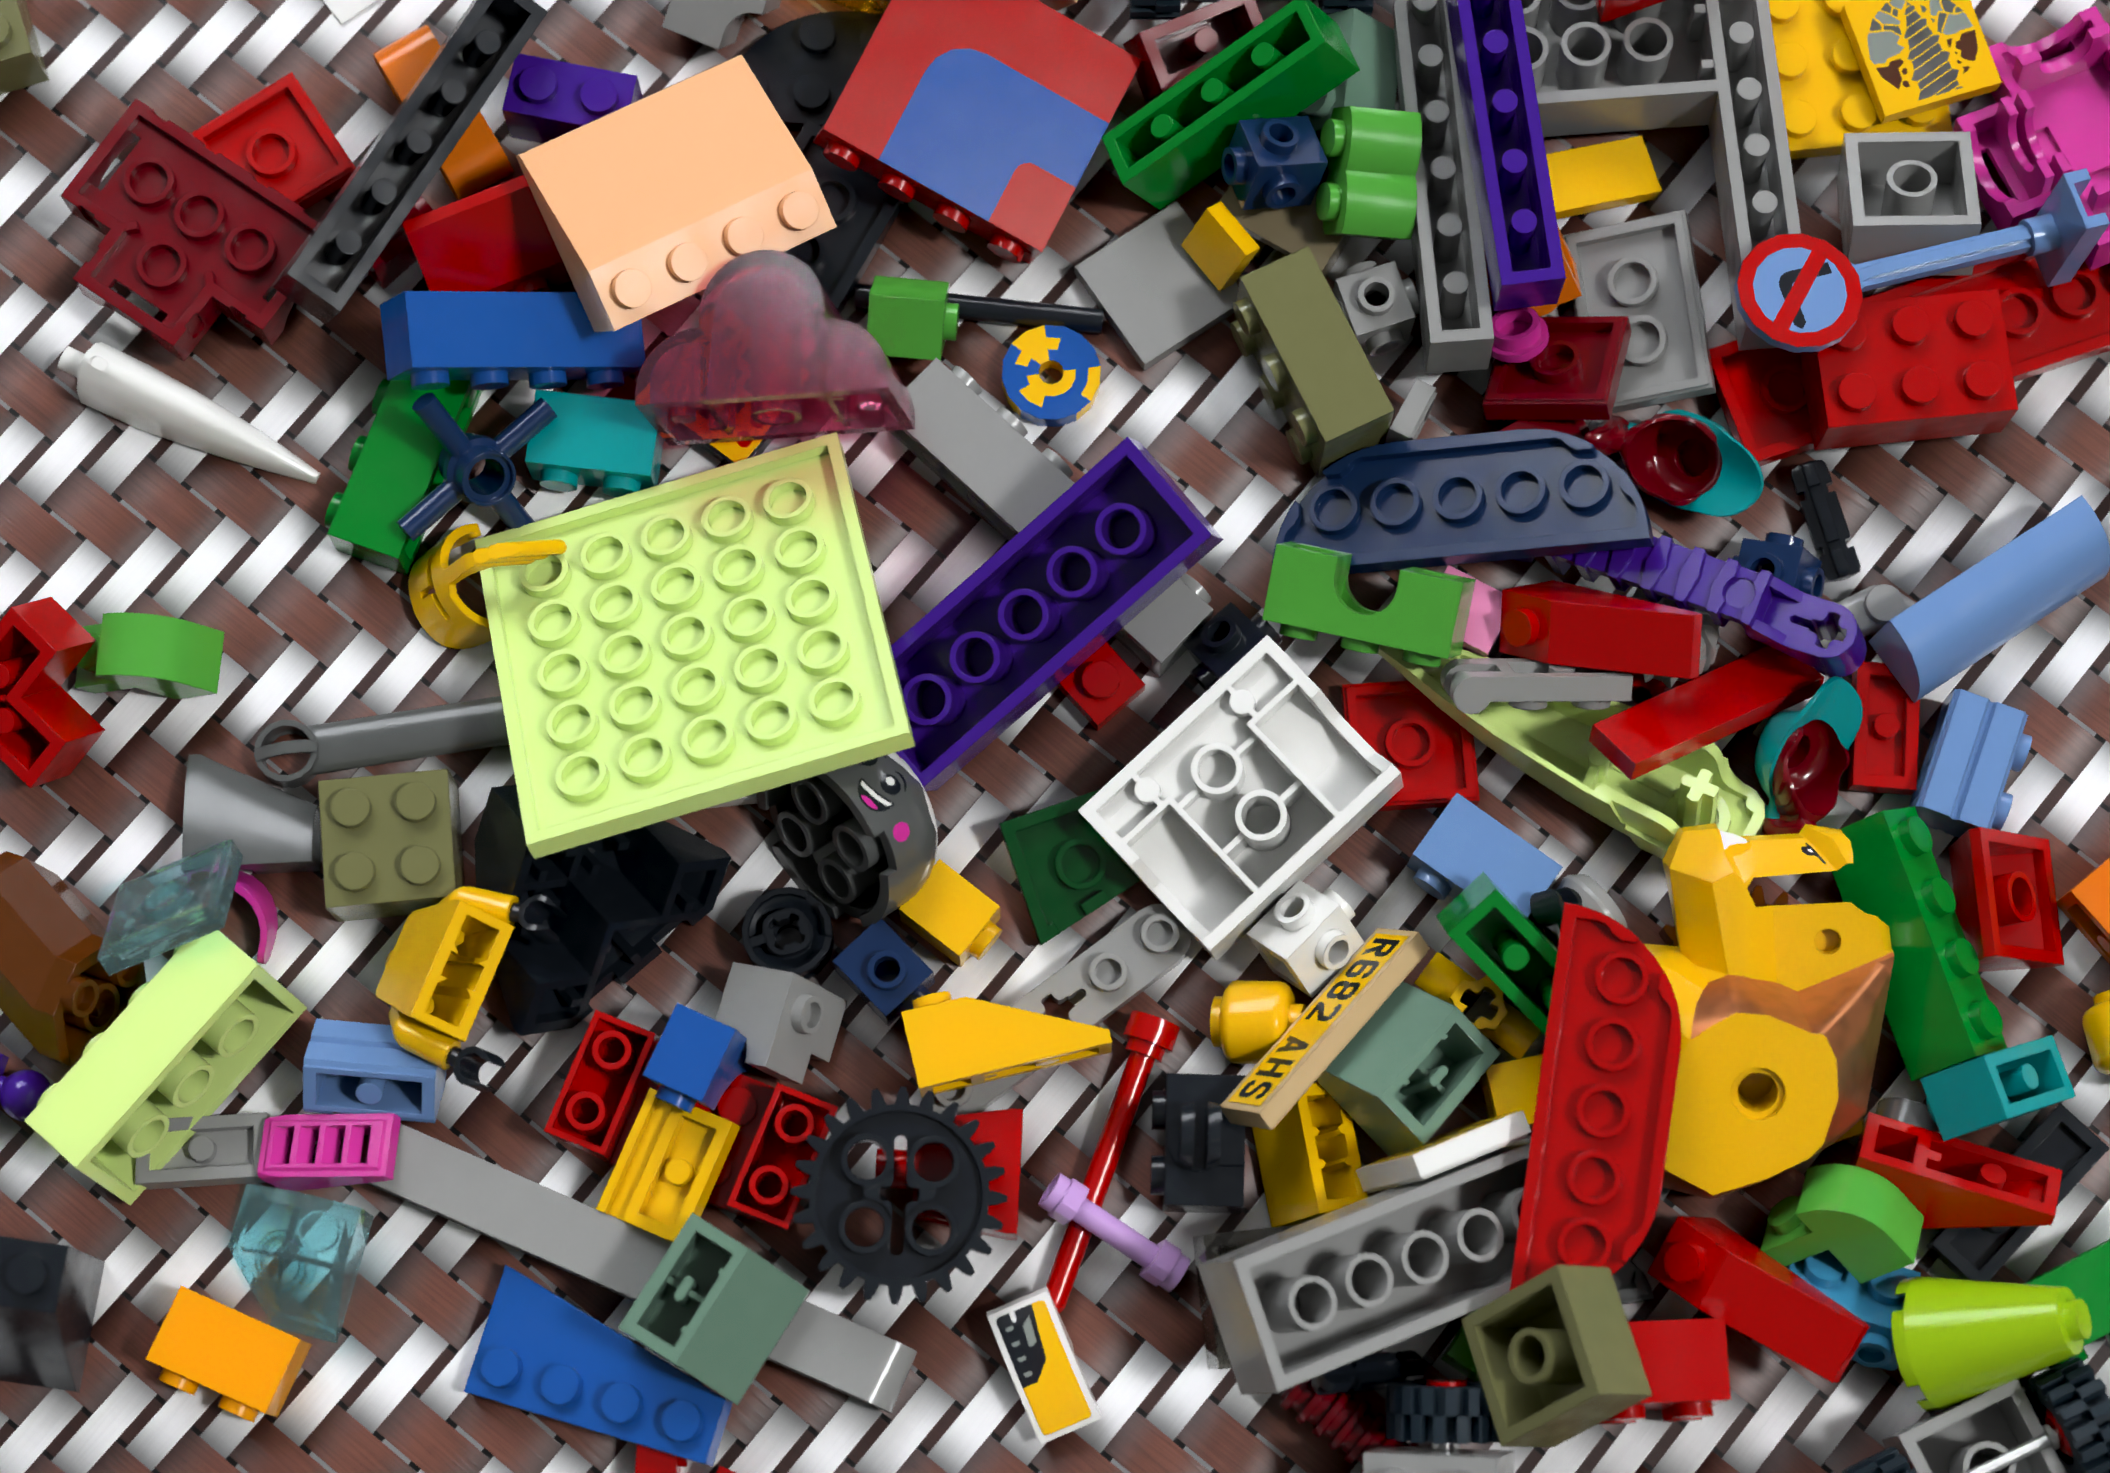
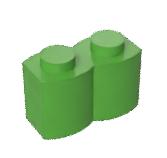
M1356 106L1333 108L1331 119H1327L1323 125L1320 139L1321 147L1328 160L1329 170L1326 182L1320 185L1316 197V213L1318 218L1323 220L1324 234L1385 240H1411L1417 210L1416 173L1422 145L1421 114L1419 112Z

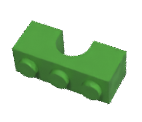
M1293 541L1276 544L1262 620L1280 623L1279 634L1310 641L1317 640L1318 632L1342 637L1340 647L1369 654H1378L1380 645L1404 650L1403 661L1429 667H1440L1442 658L1451 659L1461 655L1476 579L1418 567L1400 570L1393 600L1383 610L1376 611L1362 606L1351 593L1348 582L1352 559L1351 553Z

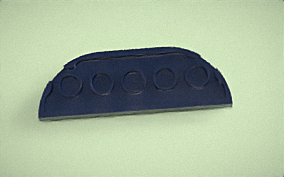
M1516 429L1398 441L1361 449L1345 456L1322 471L1325 477L1306 494L1300 503L1294 501L1280 527L1275 543V548L1276 544L1293 541L1351 553L1352 559L1349 574L1654 546L1653 531L1648 512L1639 492L1626 472L1606 455L1596 450L1593 444L1584 439L1567 433L1545 429Z

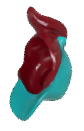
M1680 409L1664 411L1642 421L1640 424L1629 422L1620 416H1611L1610 420H1603L1598 427L1584 435V440L1593 444L1596 450L1604 455L1618 452L1627 468L1629 476L1641 491L1661 502L1680 509L1715 517L1733 516L1751 507L1760 498L1763 491L1764 478L1762 470L1754 456L1741 443L1730 436L1723 426L1692 412Z
M1838 676L1829 678L1801 711H1782L1776 713L1768 719L1766 726L1763 728L1756 747L1754 766L1759 784L1768 796L1767 805L1765 806V821L1762 826L1764 835L1797 834L1805 824L1817 826L1816 823L1823 819L1837 804L1840 778L1850 764L1848 751L1858 733L1863 716L1861 699L1856 690L1845 679Z

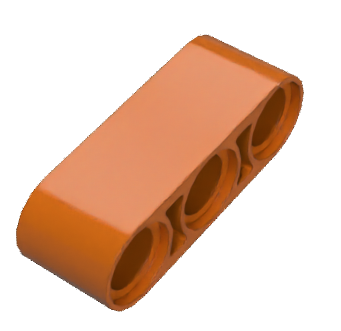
M426 24L372 53L381 74L399 104L405 99L441 47ZM480 111L439 169L457 200L478 193L514 173L505 152Z

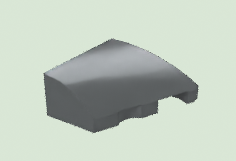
M201 754L189 755L183 810L182 868L187 873L252 869L256 874L321 871L320 808L311 802L284 792L249 775H245Z

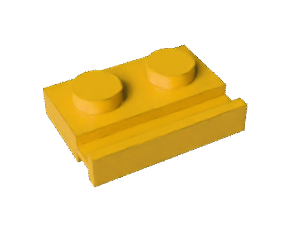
M649 1088L596 1209L673 1242L691 1213L701 1218L740 1126L695 1106L691 1114L656 1098L657 1090Z

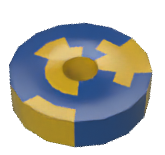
M1043 325L1024 332L1011 343L1003 359L1002 388L1008 404L1021 418L1038 426L1060 427L1077 421L1091 409L1099 393L1101 365L1094 347L1082 334L1065 326ZM1048 368H1054L1059 370L1063 377L1058 383L1048 384L1040 378L1041 372Z

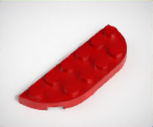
M1564 902L1509 1292L1555 1265L1610 1267L1611 1273L1614 1275L1635 1254L1644 1241L1654 1221L1663 1185L1682 1037L1681 1019L1672 985L1654 955L1628 928L1596 910Z

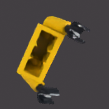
M472 886L459 887L436 905L412 911L405 921L394 949L390 951L386 958L385 970L376 988V997L391 1006L388 1015L393 1037L397 1044L406 1051L443 1070H447L452 1066L455 1078L461 1084L484 1093L492 1092L494 1089L480 1083L478 1078L479 1070L486 1062L505 1068L504 1060L498 1055L479 1047L471 1046L461 1049L460 1041L466 1042L513 932V925L519 923L537 941L545 945H551L558 942L560 937L550 928L543 926V921L554 915L567 918V914L549 897L542 894L529 897L523 904H520L517 896Z

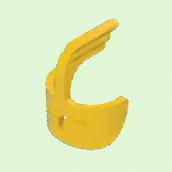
M467 524L456 528L421 555L410 571L408 580L409 596L419 623L436 642L448 648L467 649L491 641L488 619L476 614L463 603L457 594L456 584L471 574L491 567L531 564L535 560L545 559L549 555L563 554L567 550L566 543L560 539L496 543L467 553L449 566L450 550L481 535L478 524ZM434 588L436 593L428 595L429 591Z

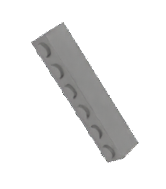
M936 357L884 409L886 429L1010 541L1074 484L1070 479L1073 472L1068 464L1051 449L1046 448L1041 453L1024 437L1027 434L1026 428L1009 410L1000 407L995 411L979 396L982 393V389L964 369L956 365L950 370ZM1184 574L1113 637L1160 678L1187 650L1183 643L1212 618L1213 608L1208 605L1211 597L1198 581L1190 575Z

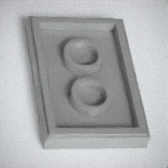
M1680 210L1563 235L1576 263L1582 296L1572 300L1575 316L1629 317L1632 333L1612 413L1716 393L1687 212Z

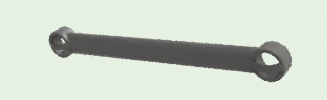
M501 696L310 726L295 720H279L269 724L260 732L255 742L254 757L258 768L272 783L283 788H297L310 782L317 774L509 745L502 699ZM286 734H297L308 738L273 743L278 737ZM284 754H311L307 764L300 771L290 775H278L270 771L266 762L269 758Z

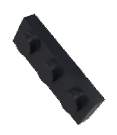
M2059 1103L2047 1113L2014 1149L2011 1155L2063 1170L2057 1202L2058 1206L2110 1148L2065 1106ZM2038 1226L1942 1228L1926 1247L1960 1279L1989 1281Z

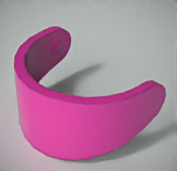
M240 870L211 871L190 881L192 882V888L187 892L184 900L191 890L196 887L197 880L218 878L214 881L218 882L216 886H224L232 880L229 889L234 890L245 898L252 906L258 918L260 942L257 962L267 964L276 939L278 917L272 895L265 885L253 875ZM182 902L179 905H172L168 910L163 909L166 912L162 913L161 917L168 911L171 913V911L181 907ZM160 926L158 934L165 930L172 933L174 926L171 928L169 926L161 928Z

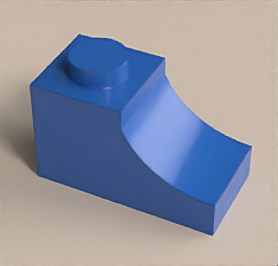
M677 1003L646 1066L643 1076L660 1086L655 1095L656 1098L691 1114L695 1104L698 1103L714 1111L723 1093L733 1080L741 1073L750 1072L752 1066L745 1063L747 1055L745 1042L747 1038L736 1029Z

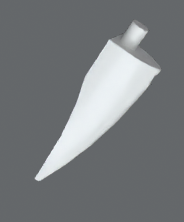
M103 342L95 343L86 353L68 346L60 357L58 369L77 377V394L81 403L136 429L232 461L316 484L321 473L281 444L234 413L163 372Z

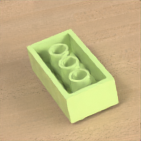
M203 922L196 932L178 943L172 958L153 979L141 985L132 994L125 1010L106 1031L90 1040L83 1051L82 1057L59 1082L51 1085L43 1092L37 1102V1107L24 1121L76 1169L131 1206L146 1189L142 1185L135 1184L136 1158L150 1153V1170H161L196 1133L190 1129L203 1116H211L307 1007L210 922ZM193 1117L188 1130L168 1132L169 1118Z

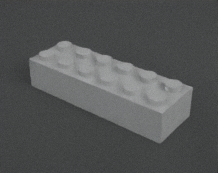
M1528 1134L1529 1137L1425 1180L1387 1189L1197 1265L1241 1394L1281 1392L1482 1308L1508 1293L1510 1290L1532 1134Z

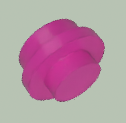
M1525 307L1500 310L1492 317L1494 343L1491 356L1507 363H1523L1534 358L1546 348L1549 342L1548 327L1534 309Z

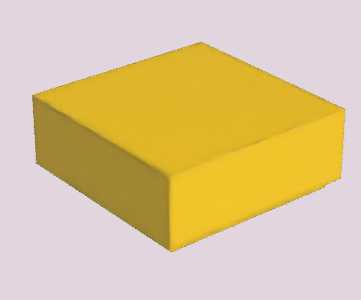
M1222 201L1204 211L1181 244L1219 292L1236 282L1260 249L1259 245Z

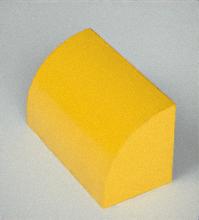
M1314 1082L1273 1130L1252 1127L1271 1228L1299 1225L1368 1197L1367 1191H1363L1356 1170L1361 1168L1362 1165L1352 1117L1318 1082Z

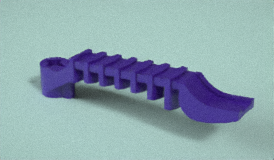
M1664 535L1660 538L1653 536L1654 546L1544 556L1555 573L1564 575L1573 565L1576 566L1584 580L1594 583L1602 575L1608 577L1617 590L1626 592L1630 586L1641 589L1648 601L1658 603L1665 597L1675 601L1680 609L1689 611L1699 609L1709 614L1715 625L1725 627L1729 621L1739 623L1743 626L1749 638L1783 652L1815 668L1819 673L1828 677H1845L1852 674L1862 665L1866 656L1867 646L1864 636L1854 615L1845 606L1804 593L1774 577L1772 572L1761 570L1758 573L1741 567L1737 560L1728 558L1727 561L1709 556L1705 549L1695 546L1692 550L1677 545L1672 538ZM1535 557L1513 560L1521 562H1532L1534 561ZM1838 632L1843 634V641L1834 640ZM1825 639L1831 642L1827 648H1823L1820 641Z

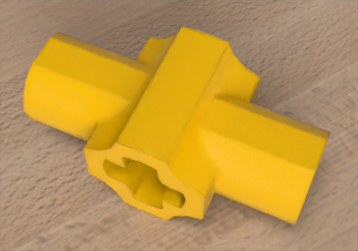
M1439 952L1434 955L1414 983L1421 990L1456 1006L1462 1013L1468 1007L1460 1002L1461 997L1466 992L1475 997L1483 990L1489 992L1494 998L1489 1007L1496 1010V1015L1492 1020L1480 1016L1473 1025L1485 1037L1516 1060L1524 1056L1541 1033L1528 1017L1503 1000L1504 992L1488 976L1476 980Z

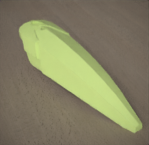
M1383 645L1379 646L1378 654L1437 707L1482 743L1565 800L1629 836L1644 851L1663 859L1678 829L1681 827L1716 823L1719 830L1738 836L1760 835L1762 832V826L1765 821L1764 801L1755 789L1743 783L1733 773L1729 766L1728 758L1723 757L1721 750L1714 743L1630 780L1589 742V737L1593 724L1622 712L1631 706L1611 701L1610 707L1607 709L1588 710L1572 705V701L1548 702L1547 707L1541 710H1522L1511 707L1508 702H1490L1486 709L1480 713L1466 714L1456 707L1441 685V671L1447 663L1455 659L1489 657L1462 649L1459 656L1451 659L1442 658L1440 667H1429L1403 661L1404 650Z

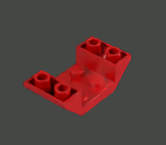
M595 1010L544 1128V1132L615 1166L649 1088L658 1091L660 1087L643 1076L646 1066L659 1042L657 1034ZM740 1074L723 1093L714 1111L698 1103L695 1104V1107L740 1126L707 1204L732 1214L788 1231L801 1199L791 1195V1188L807 1185L810 1180V1176L795 1168L796 1160L816 1161L818 1154L808 1145L806 1139L808 1135H812L826 1140L829 1130L823 1118L827 1113L836 1117L839 1107L778 1082L776 1087Z

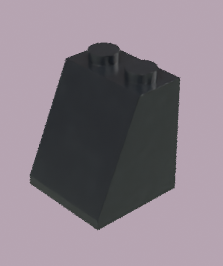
M0 1236V1381L73 1392L80 1391L105 1264L104 1261L70 1246Z

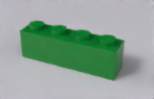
M1293 0L1103 135L1102 140L1122 184L1161 210L1221 168L1223 151L1226 147H1229L1239 120L1294 117L1360 71V68L1337 22L1310 0Z
M384 378L380 382L372 403V413L376 416L368 436L360 435L357 438L349 457L348 469L353 471L344 494L341 492L335 493L326 512L325 527L329 528L327 535L337 551L408 575L425 532L413 542L396 522L444 482L438 463L443 446L415 413L412 406L420 396L431 392L463 432L466 433L483 390L471 389L470 380H450L449 387L436 390L411 389V380H387Z
M1915 806L1882 810L1840 829L1851 841L1853 863H1847L1839 870L1832 871L1843 902H1850L1864 913L1877 916L1890 927L1894 962L1885 1013L1911 1082L1983 1055L2007 1049L2002 1035L2003 1022L1997 1007L1987 996L1978 972V955L1973 945L1964 936L1955 912L1956 900L1953 890L1941 876L1931 850L1933 841L1930 830L1926 823L1918 816Z
M1482 872L1436 917L1453 941L1546 1036L1558 949L1503 891Z

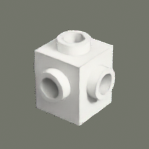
M1300 879L1247 933V936L1272 972L1311 998L1326 985L1365 943L1350 921L1355 916L1354 910L1339 894L1329 888L1320 893Z

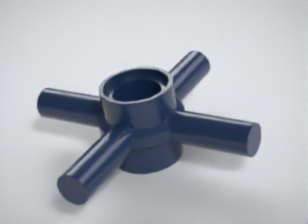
M430 392L420 396L414 402L412 409L443 446L438 463L444 482L396 522L401 530L414 542L461 500L479 506H490L508 529L519 528L535 522L511 492L516 481V470L510 458L557 418L556 413L542 398L538 399L496 437L491 438L474 433H464L433 393ZM485 459V466L482 472L477 477L469 480V474L473 466Z

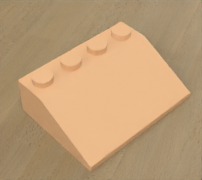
M742 55L733 57L516 155L594 332L619 330L837 227L810 164Z

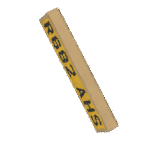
M1377 928L1220 1105L1222 1106V1112L1231 1124L1273 1130L1427 954L1430 948L1420 933L1417 931Z

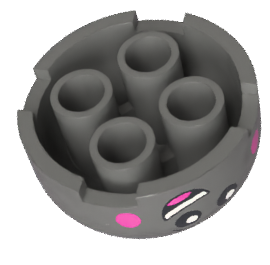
M896 752L757 793L758 808L770 810L774 826L780 837V841L771 847L781 865L798 888L808 891L811 896L822 903L828 915L834 919H838L846 913L860 919L863 927L875 924L914 897L929 878L935 863L938 847L936 818L922 783L909 765ZM833 840L836 850L817 864L812 853Z

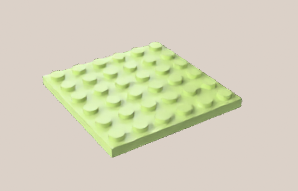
M837 432L474 540L476 549L489 547L496 543L553 539L563 540L567 545L565 553L549 555L547 558L535 560L531 564L498 566L480 571L525 840L534 859L915 747L844 450Z

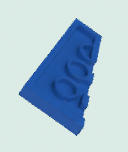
M506 1264L464 1392L711 1467L714 1465L733 1402Z

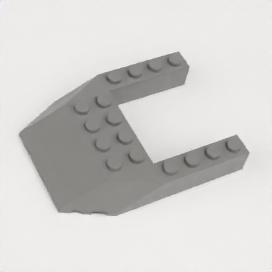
M1394 0L1393 18L1399 111L1419 112L1422 121L1421 154L1416 173L1417 210L1411 243L1416 290L1420 302L1419 317L1425 373L1488 369L1494 343L1488 278L1446 0ZM1521 0L1543 137L1708 125L1738 351L1777 348L1769 345L1749 329L1737 309L1734 291L1739 267L1757 244L1779 234L1801 233L1769 1L1666 0L1619 18L1600 22L1595 0Z

